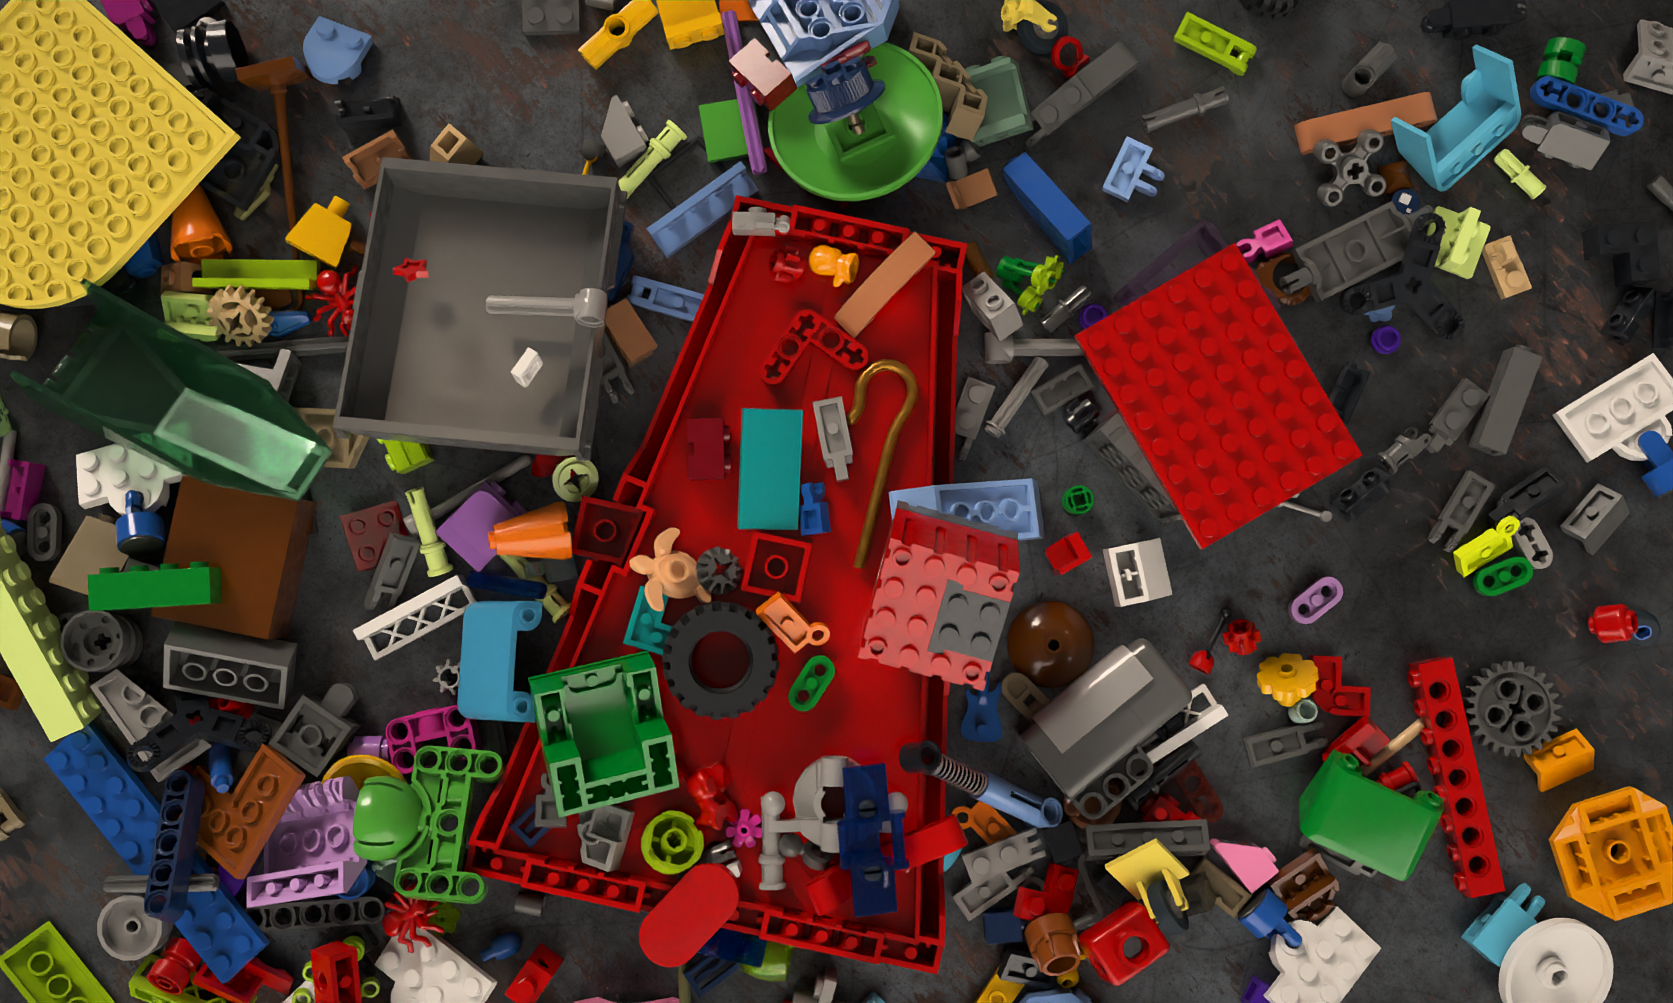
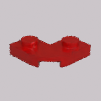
M1310 655L1309 660H1312L1318 668L1319 679L1316 682V691L1311 693V697L1316 705L1322 710L1335 715L1364 716L1366 714L1370 717L1371 687L1341 686L1342 657Z
M1049 863L1043 892L1019 886L1013 916L1033 921L1051 913L1067 914L1072 905L1079 870Z

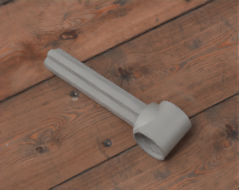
M585 288L580 290L579 294L575 295V298L490 295L486 299V311L490 314L574 316L578 324L596 328L604 325L607 294L599 289Z
M991 332L984 333L985 363L988 364L1009 363L1012 361L1013 356H1085L1075 339H1013V336L1009 335L999 341Z

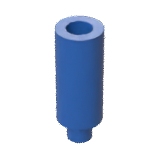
M214 742L211 744L212 747L208 749L210 782L217 792L225 793L229 790V786L232 785L234 780L230 746Z

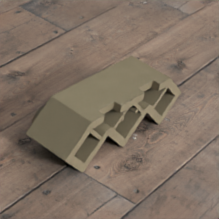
M913 32L906 51L921 61L936 81L942 100L943 111L949 113L945 132L973 141L984 118L988 96L982 89L976 90L969 82L971 76L958 61L952 62L946 54L948 49L941 41Z

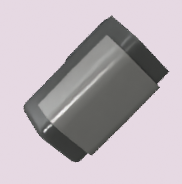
M1139 638L1129 643L1126 647L1124 645L1116 647L1032 716L1030 718L1032 724L1018 734L1017 737L1078 811L1087 818L1098 819L1150 777L1153 771V763L1139 744L1186 707L1192 700V692L1157 649L1147 639ZM1140 758L1145 763V770L1141 775L1136 776L1131 772L1130 765L1133 760ZM1114 777L1119 778L1122 782V790L1117 794H1111L1107 789L1108 781ZM1094 796L1099 800V809L1094 813H1088L1084 808V802L1087 798Z

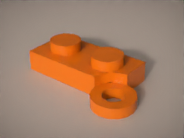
M779 591L756 609L757 616L794 653L808 643L819 646L829 640L830 632L827 625L821 622L809 624L807 619ZM820 630L823 632L822 636L818 638L812 636L815 631Z
M979 800L970 808L961 805L955 807L951 812V815L956 814V816L960 812H965L968 819L966 822L960 823L962 829H967L971 826L987 844L1018 833L994 807Z

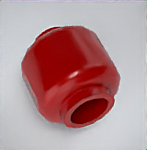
M1625 604L1598 606L1593 613V617H1589L1588 620L1591 634H1596L1602 643L1629 641L1633 634L1638 632L1637 615L1634 610H1630Z

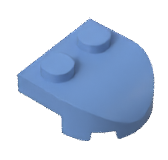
M319 16L303 42L306 64L312 76L324 83L338 84V80L348 77L353 80L362 72L361 62L371 48L373 39L372 35Z

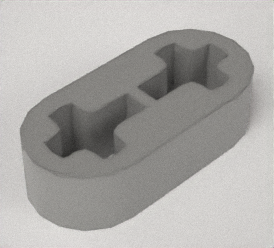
M1529 517L1521 521L1519 520L1522 526L1527 525L1529 530L1525 532L1526 535H1519L1518 531L1522 529L1520 525L1515 534L1511 536L1516 551L1520 557L1526 558L1531 563L1533 569L1547 568L1553 561V552L1539 525L1534 519ZM1535 551L1542 552V556L1539 557L1540 561L1532 560Z

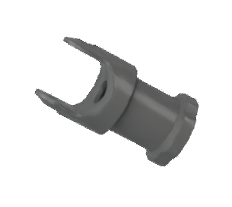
M1410 427L1394 440L1395 443L1384 453L1380 452L1376 459L1387 472L1393 475L1398 471V467L1407 459H1413L1430 444L1431 436L1426 433L1415 440L1418 435V429Z

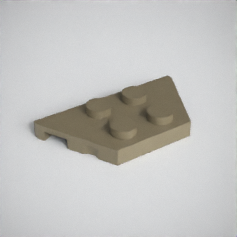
M286 407L284 415L278 414V416L284 417L288 428L287 433L333 452L323 467L355 468L370 438L353 433L350 434V439L337 438V431L333 428L336 409ZM291 444L298 466L316 465L320 456Z

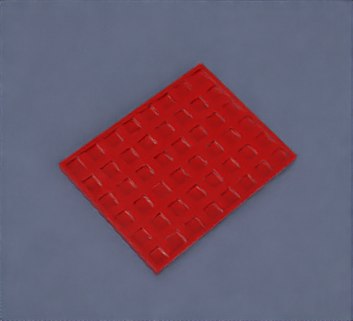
M1235 243L1074 336V339L1200 550L1363 456Z

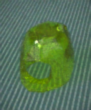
M750 934L744 939L741 949L738 951L740 968L747 975L762 981H787L792 949L795 946L759 939V936Z

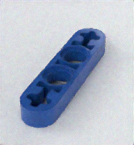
M1552 76L1542 77L1530 88V97L1537 105L1553 111L1560 110L1608 128L1609 132L1619 136H1629L1643 125V115L1637 108ZM1545 85L1548 87L1547 91L1551 93L1548 96H1544V90L1541 89ZM1568 94L1578 97V108H1571L1567 104L1566 97ZM1596 104L1602 105L1606 109L1605 118H1598L1594 114L1593 109ZM1626 116L1629 117L1628 122L1632 124L1629 127L1625 126L1626 121L1623 120Z

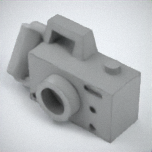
M751 207L749 212H733L732 231L733 235L775 236L776 230H779L781 233H787L790 229L791 221L786 215L776 218L775 213H767L766 208Z

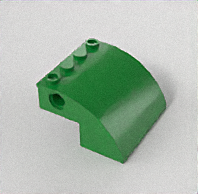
M648 650L528 678L540 743L559 818L679 788L672 734L663 718L656 666Z

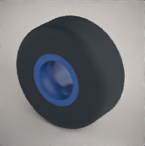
M1645 611L1635 612L1638 618V629L1641 627L1645 628L1642 632L1634 633L1631 640L1627 642L1635 646L1649 645L1660 636L1661 626L1653 614Z

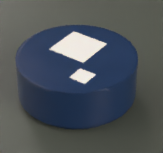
M1410 189L1397 191L1388 201H1393L1397 211L1402 214L1409 215L1419 210L1420 207L1418 195Z

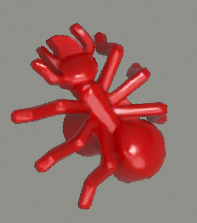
M354 265L350 272L345 273L343 279L333 270H323L316 279V285L325 295L318 293L305 295L306 300L319 299L329 303L316 310V316L312 319L313 322L319 321L324 312L336 308L327 321L329 337L334 335V322L340 313H342L340 329L345 337L349 336L345 325L348 330H351L354 314L352 307L356 286L351 290L347 287L349 279L355 276L359 268L358 265Z
M406 878L404 881L405 891L413 890L417 886L418 879L408 886V879ZM397 891L389 895L390 900L385 902V906L396 911H390L383 917L382 926L385 934L389 937L399 936L398 942L407 945L409 953L414 952L412 940L423 942L426 947L432 946L427 937L416 934V927L422 930H435L443 933V927L436 924H427L430 916L438 913V909L430 910L437 906L440 901L408 898V902ZM397 899L400 901L402 905L395 904L397 902ZM409 929H410L409 936H410V939H411V940L405 938V936H406V934H407V932H408Z

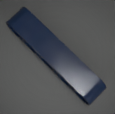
M185 770L172 772L165 782L144 899L145 913L149 917L165 923L178 921L183 916L186 908L205 795L203 780ZM167 902L165 909L162 911L163 906Z

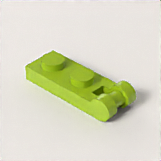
M1189 12L1185 14L1172 40L1228 68L1232 73L1239 76L1245 74L1249 58H1253L1257 51L1256 46ZM1232 49L1238 51L1239 55L1237 58L1230 55Z

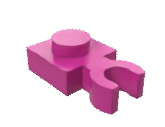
M1280 219L1253 231L1254 239H1242L1237 243L1240 252L1246 249L1250 250L1243 254L1247 263L1253 262L1258 254L1263 253L1267 259L1293 247V240Z

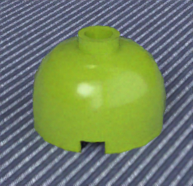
M669 810L656 816L646 826L641 837V851L645 861L654 870L662 874H677L689 869L700 859L704 848L703 834L693 824L695 820L681 811Z

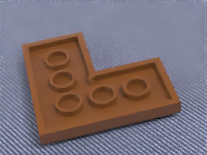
M268 744L260 746L235 790L229 787V790L225 793L217 792L216 788L211 785L210 771L207 766L197 765L192 775L203 780L205 784L197 843L235 879L244 880L306 777L300 769Z

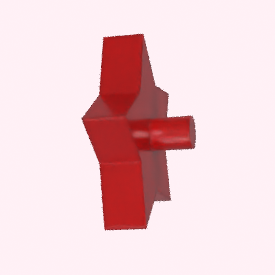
M405 257L403 264L393 268V274L404 277L407 283L415 281L417 278H429L428 271L426 270L427 259L414 261Z

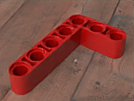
M952 814L830 864L828 868L824 869L804 887L817 915H824L840 907L857 890L953 853L965 847L969 842L956 814ZM869 854L878 856L884 865L882 876L874 882H865L857 873L859 860Z

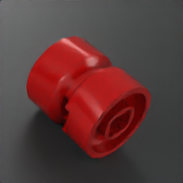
M172 937L160 953L162 959H157L146 977L157 989L168 994L180 995L189 982L190 973L196 971L203 959L186 939Z

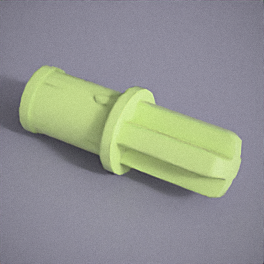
M1503 149L1493 159L1511 178L1510 182H1515L1531 199H1535L1546 189L1547 186L1528 170L1530 166H1524L1508 149Z

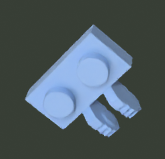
M1127 136L1101 190L1125 202L1129 200L1134 188L1142 194L1155 197L1157 188L1139 180L1141 173L1153 180L1163 181L1164 172L1146 163L1153 148Z

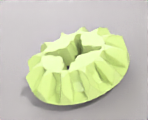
M566 457L560 464H556V469L553 475H551L555 492L562 499L570 502H579L582 496L590 497L595 492L599 481L598 472L591 461L578 460L577 457ZM570 469L575 471L577 475L583 474L579 478V489L572 482L567 483V480L571 478Z

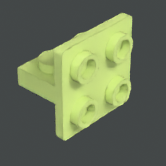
M1438 206L1434 209L1433 213L1442 216L1446 229L1440 243L1441 247L1434 267L1465 279H1470L1473 276L1491 227L1478 221L1481 211L1469 207L1461 213H1456ZM1435 223L1428 225L1425 233L1426 236H1430L1435 232Z

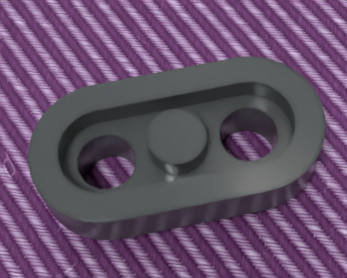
M39 503L33 506L28 513L27 552L34 560L52 561L61 551L62 514L59 508L53 504ZM49 513L51 519L46 523L45 516ZM46 542L50 545V549L47 552L44 550Z

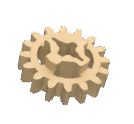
M228 285L225 290L219 289L207 305L210 307L206 311V315L212 317L208 324L218 328L215 334L220 335L223 333L226 335L225 342L228 343L231 339H234L236 345L240 347L245 341L251 347L255 341L261 343L271 331L272 327L270 325L274 318L268 316L272 309L262 305L265 300L264 297L258 299L254 297L255 290L252 289L249 293H246L244 287L240 285L235 291L231 285Z

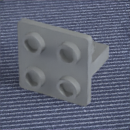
M825 966L824 973L817 974L813 989L814 993L795 988L792 1003H846L833 999L837 984V969Z

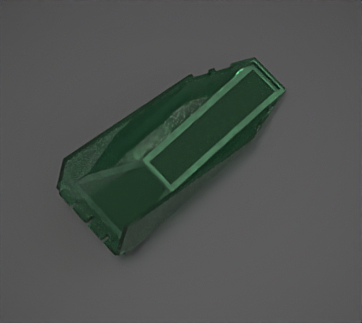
M85 278L80 283L99 311L86 326L89 331L93 332L92 336L82 332L70 347L69 352L76 357L73 359L68 355H64L51 372V375L59 380L54 382L47 378L41 385L15 370L10 373L11 377L27 396L41 404L48 411L202 483L300 502L333 453L330 447L302 420L293 407L281 397L268 380Z

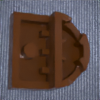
M1314 847L1281 868L1276 875L1266 882L1271 891L1288 906L1287 912L1296 920L1297 918H1306L1309 921H1315L1325 916L1334 907L1332 899L1335 891H1339L1337 879L1330 873L1320 853Z

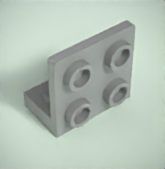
M1641 19L1637 24L1639 52L1623 73L1624 81L1673 95V28L1664 26L1657 21L1650 22Z

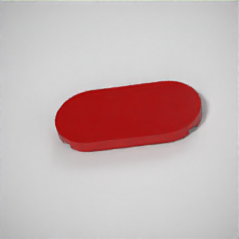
M701 863L693 866L649 912L640 926L639 943L648 959L663 967H678L688 962L736 910L740 900V887L734 873L726 866L718 863Z

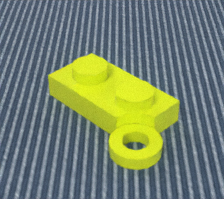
M1507 516L1499 522L1496 531L1493 528L1488 529L1474 540L1460 546L1453 552L1456 570L1463 577H1466L1513 548L1511 536L1518 530L1520 526L1519 520L1514 516Z

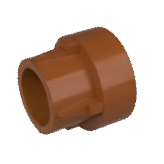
M1064 913L1047 914L1033 920L1026 927L1024 935L1032 958L1037 962L1041 973L1044 972L1049 976H1059L1071 972L1079 965V956L1082 955L1078 945L1080 941L1073 920L1069 915Z

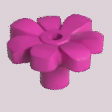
M742 809L737 821L729 822L732 826L725 829L726 836H734L733 845L740 848L743 842H745L748 848L753 847L756 844L754 837H762V828L757 827L761 823L762 818L758 814L750 817V810Z

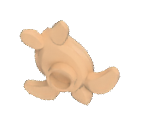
M669 528L657 536L654 543V559L645 555H638L629 561L633 571L644 575L647 574L649 581L645 585V596L651 608L658 612L664 610L662 594L676 599L689 598L695 595L703 604L711 602V593L705 590L697 579V562L686 553L671 551L673 542L680 534V530L677 528ZM718 568L711 574L712 577L716 574Z

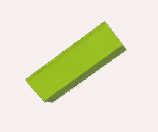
M50 921L43 924L0 956V968L28 1003H115Z

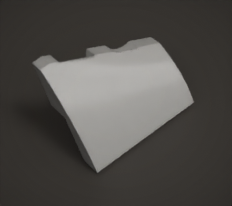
M612 804L580 812V824L577 825V830L582 840V847L580 849L582 863L607 872L619 870L635 811Z

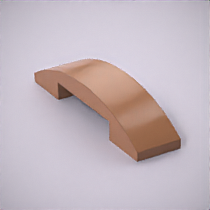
M915 231L865 280L833 318L855 339L875 318L874 316L937 252Z

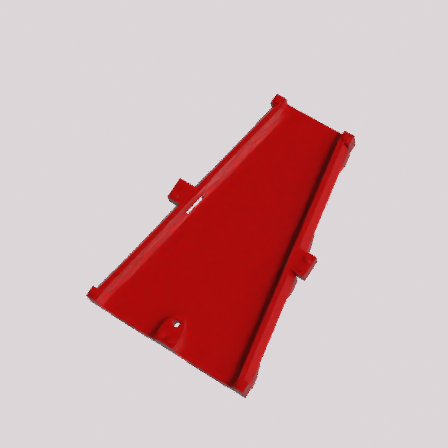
M736 195L731 219L728 221L715 254L708 280L709 285L641 447H638L619 481L612 500L617 502L582 496L571 544L572 554L593 558V560H586L580 574L569 611V619L546 673L647 651L623 644L640 586H645L649 581L647 574L644 575L633 571L629 561L638 555H645L654 559V543L660 533L669 528L679 529L680 534L673 542L671 551L686 553L696 562L709 549L718 546L719 548L730 549L735 557H739V564L743 569L740 578L741 582L730 593L724 595L711 593V602L736 603L750 609L757 615L756 609L779 591L807 619L809 624L821 622L827 625L830 637L823 645L815 646L808 643L794 653L771 630L779 651V670L776 672L774 686L768 691L766 699L755 705L754 710L749 713L747 711L739 714V717L733 719L723 717L721 720H715L705 715L703 717L698 716L691 709L683 707L680 701L672 695L665 680L662 662L663 655L648 651L656 666L663 718L672 734L675 760L683 762L691 771L701 767H710L715 763L726 767L731 773V783L724 789V794L735 805L739 817L742 809H749L750 817L758 814L762 818L761 796L774 791L780 793L785 799V808L780 813V819L795 818L793 795L796 781L807 766L823 756H846L865 767L875 784L879 811L875 816L877 819L891 820V815L887 813L884 807V800L891 792H901L908 799V809L902 814V832H868L865 837L848 846V851L834 853L830 863L832 864L849 855L945 817L946 782L935 776L923 773H907L900 765L899 752L904 744L931 740L938 744L941 754L946 756L950 682L941 680V676L932 674V677L911 672L908 667L901 666V668L881 664L878 663V659L869 657V660L859 658L858 653L868 607L892 524L889 492L932 485L954 484L957 337L959 335L962 302V268L967 243L919 234L937 253L917 274L912 276L855 338L869 353L867 366L881 359L896 360L907 365L915 374L919 385L918 402L911 416L906 421L897 441L865 569L853 567L884 443L896 415L907 398V386L904 379L892 371L876 373L870 379L866 389L865 408L861 418L854 425L847 424L853 451V463L846 464L849 480L837 482L834 467L827 468L826 461L823 459L812 402L842 396L845 416L847 417L853 407L855 383L862 370H848L811 343L785 380L777 386L765 384L759 374V368L795 315L804 309L816 312L852 337L833 317L865 280L914 232H910V229L795 204L791 207ZM751 207H762L767 209V213H775L776 218H780L782 215L788 216L791 221L790 229L787 233H781L779 230H776L775 236L733 235L732 215L733 212H749ZM786 244L799 248L798 256L805 258V266L800 278L793 277V281H788V283L775 280L776 272L769 270V260L772 252L775 249L780 250L781 246L785 247ZM819 245H827L841 250L842 254L856 253L859 258V268L855 280L850 284H846L843 281L840 286L834 287L833 281L835 276L818 275L810 268L809 256L812 250ZM809 317L807 320L801 318L802 327L800 331L796 333L792 329L790 333L797 335L802 342H805L807 338L802 337V334L806 328H814L812 324L813 318ZM827 333L823 337L822 342L825 347L833 349L839 345L840 339L835 333ZM787 340L781 346L782 352L787 356L795 355L799 348L798 344L793 340ZM845 341L842 350L836 355L842 357V353L845 352L850 356V364L853 365L856 361L862 363V352L857 350L856 353H852L847 349L850 343ZM776 353L773 358H777L778 362L773 368L766 367L765 370L768 372L767 378L771 379L773 376L778 378L781 375L778 372L781 363L783 362L787 367L790 362L782 360ZM742 408L803 410L799 506L804 505L801 485L823 482L825 485V496L821 502H828L831 532L801 536L799 517L798 530L737 528ZM723 418L724 425H730V443H725V455H731V473H725L726 480L690 481L688 479V455H694L693 445L687 443V419ZM715 563L718 568L715 575L718 576L722 574L725 578L723 572L727 570V564L725 566H718L717 563ZM695 595L683 599L668 597L661 623L673 626L685 613L693 610L694 607L705 604L701 603ZM817 630L812 636L818 638L822 636L823 632ZM725 631L707 634L696 644L692 653V667L696 676L704 684L713 688H727L736 684L743 678L749 665V653L744 642L736 635ZM817 655H824L830 658L835 666V674L817 704L808 711H799L793 708L788 699L789 690L807 662ZM819 664L815 666L814 671L817 675L822 676L826 673V668ZM807 690L798 692L800 700L806 701L809 699L810 695ZM535 718V723L525 722L502 779L496 785L479 815L468 842L469 850L464 872L521 884L520 887L628 911L638 913L640 911L650 912L679 881L677 875L680 874H662L654 870L645 861L641 851V837L646 826L656 816L669 810L681 811L691 816L695 820L693 824L703 834L705 850L728 839L733 844L734 836H726L725 829L732 826L726 819H724L720 830L705 825H696V821L701 816L700 808L689 794L686 780L677 772L679 788L614 804L635 811L619 870L607 872L582 863L580 851L582 840L577 830V825L580 824L579 813L567 816V828H551L530 848L510 826L536 801V795H542L545 792L541 784V777L543 774H547ZM824 786L826 790L821 800V807L826 812L825 816L830 818L844 817V812L848 808V800L844 795V788L846 786ZM536 810L519 826L522 830L535 819ZM762 821L760 824L757 825V827L762 828ZM535 827L528 836L532 839L542 828ZM780 832L781 837L787 833H795L801 838L803 843L809 841L801 832ZM754 837L756 844L753 847L748 848L745 842H743L740 848L733 845V847L722 851L724 854L735 849L737 857L720 864L724 865L740 859L743 870L740 877L737 878L740 887L739 904L732 916L720 928L756 935L762 940L873 964L881 962L938 975L943 947H945L944 856L909 869V872L904 871L874 883L883 888L887 897L886 907L877 915L869 916L860 911L856 901L857 890L840 907L818 916L804 886L823 870H815L808 867L804 863L802 855L799 854L795 857L784 856L783 882L786 883L785 889L761 890L759 889V883L762 882V864L758 862L760 854H763L762 837Z

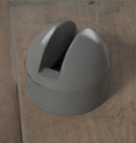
M965 139L959 144L964 149L966 162H973L982 156L980 147L970 140Z

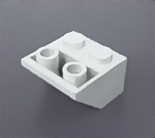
M1160 538L1103 550L1114 605L1116 607L1173 595Z

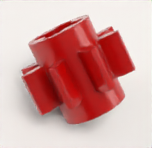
M786 244L785 247L781 246L780 250L775 249L772 252L769 260V270L776 272L775 280L788 283V281H793V277L800 278L804 270L805 258L798 256L799 248Z
M1237 619L1227 625L1228 632L1222 633L1224 645H1228L1230 653L1235 652L1238 655H1248L1257 650L1256 642L1261 641L1260 630L1255 629L1254 622Z

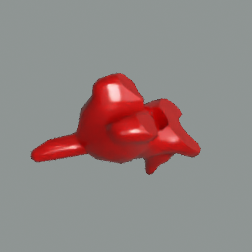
M676 760L677 772L686 780L689 794L694 798L701 811V816L696 821V825H705L720 830L724 819L729 822L737 821V809L724 794V789L731 783V773L723 765L715 763L710 767H701L691 771L683 762Z

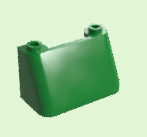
M1333 749L1299 798V826L1302 833L1311 841L1392 878L1406 881L1416 869L1444 811L1443 798L1432 791H1418L1414 799L1372 781L1362 776L1361 767L1354 756L1346 753L1343 754Z

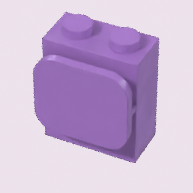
M486 479L435 531L477 572L497 555L495 549L490 550L487 532L493 531L494 524L528 512L518 501L511 503L504 496L507 491L495 480L490 483Z

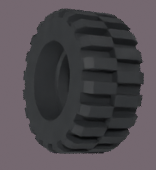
M711 602L694 607L693 610L685 613L673 625L664 645L663 673L672 695L686 709H691L698 716L703 717L705 715L715 720H721L723 717L733 719L739 717V714L747 711L749 713L754 710L756 704L766 699L768 691L775 684L776 672L779 670V651L771 630L753 611L732 602ZM725 631L736 635L744 642L749 653V665L745 675L739 682L727 688H713L704 684L696 676L692 667V653L700 639L712 632Z

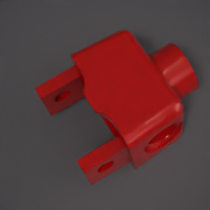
M1135 899L1129 900L1078 937L1080 941L1078 942L1079 946L1103 981L1115 986L1122 985L1170 950L1168 940L1159 929L1155 920L1150 918L1147 908ZM1135 936L1141 943V949L1132 957H1127L1123 953L1124 943L1128 938Z

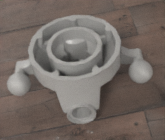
M834 755L823 756L807 766L796 781L793 795L795 818L778 819V815L785 808V799L778 792L766 793L761 800V808L768 815V832H801L804 837L821 846V851L840 853L848 851V846L865 837L868 832H902V814L908 809V799L901 792H891L886 796L884 807L887 813L891 815V820L877 819L875 817L868 821L857 819L852 812V802L858 795L863 793H869L877 799L874 781L865 767L853 759ZM824 786H846L844 788V795L848 800V808L844 812V817L830 818L825 816L826 812L821 807V800L826 790Z

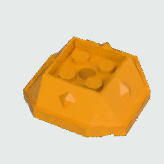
M1627 786L1573 803L1548 839L1567 897L1615 921L1673 903V825L1666 805L1634 787ZM1616 844L1617 852L1614 856H1611V848Z

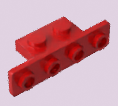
M256 956L227 983L222 984L205 962L193 977V984L233 1003H250L262 984L289 996L294 982V978L287 971L265 965Z

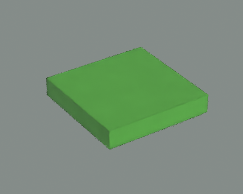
M738 99L699 105L708 163L749 157ZM754 101L755 110H756V115H757V120H758V125H759V130H760V135H761V129H760L759 117H758V112H757V106H756V102Z

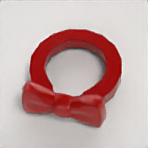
M1070 36L1061 37L1052 48V63L1058 70L1064 71L1063 76L1067 79L1077 74L1081 66L1090 62L1089 56L1083 54L1082 45L1077 38ZM1066 43H1072L1075 47V62L1071 66L1063 65L1059 58L1060 50Z

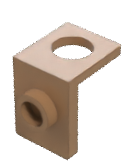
M985 168L957 181L946 182L956 210L966 209L998 195L989 168Z
M180 261L161 266V294L166 290L212 295L213 289L192 286V274L196 270L202 272L201 264Z

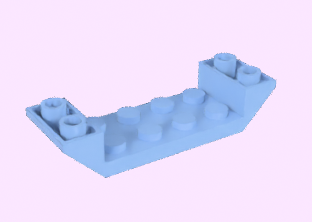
M1032 478L932 485L889 492L892 520L899 500L907 502L912 506L917 507L918 505L937 510L938 513L946 515L948 513L966 518L968 521L976 523L978 521L996 526L998 529L1018 532L1019 541L1045 538L1038 481Z

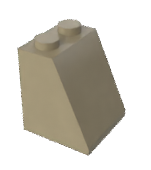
M99 513L98 517L86 516L53 571L49 582L88 595L89 574H100L99 568L119 567V573L124 572L128 558H146V556L132 557L118 550L115 525L117 517L105 513Z

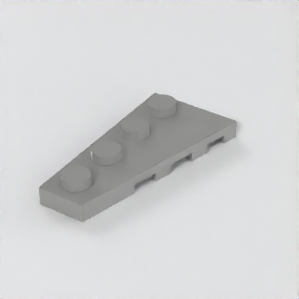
M117 669L90 686L131 745L173 716L171 712ZM197 738L150 770V772L160 783L172 772L179 770L212 746L204 739ZM149 751L137 753L143 762L152 756V753Z

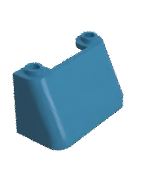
M479 601L471 603L465 609L457 700L458 710L462 716L475 720L535 723L531 695L526 692L513 691L517 631L533 630L539 625L542 617L543 602Z

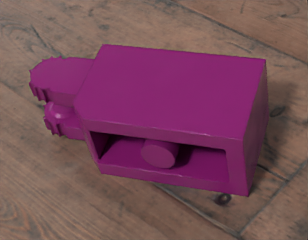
M100 0L113 24L118 26L123 32L132 34L131 36L146 48L155 45L157 38L151 25L156 22L151 12L155 8L151 0Z

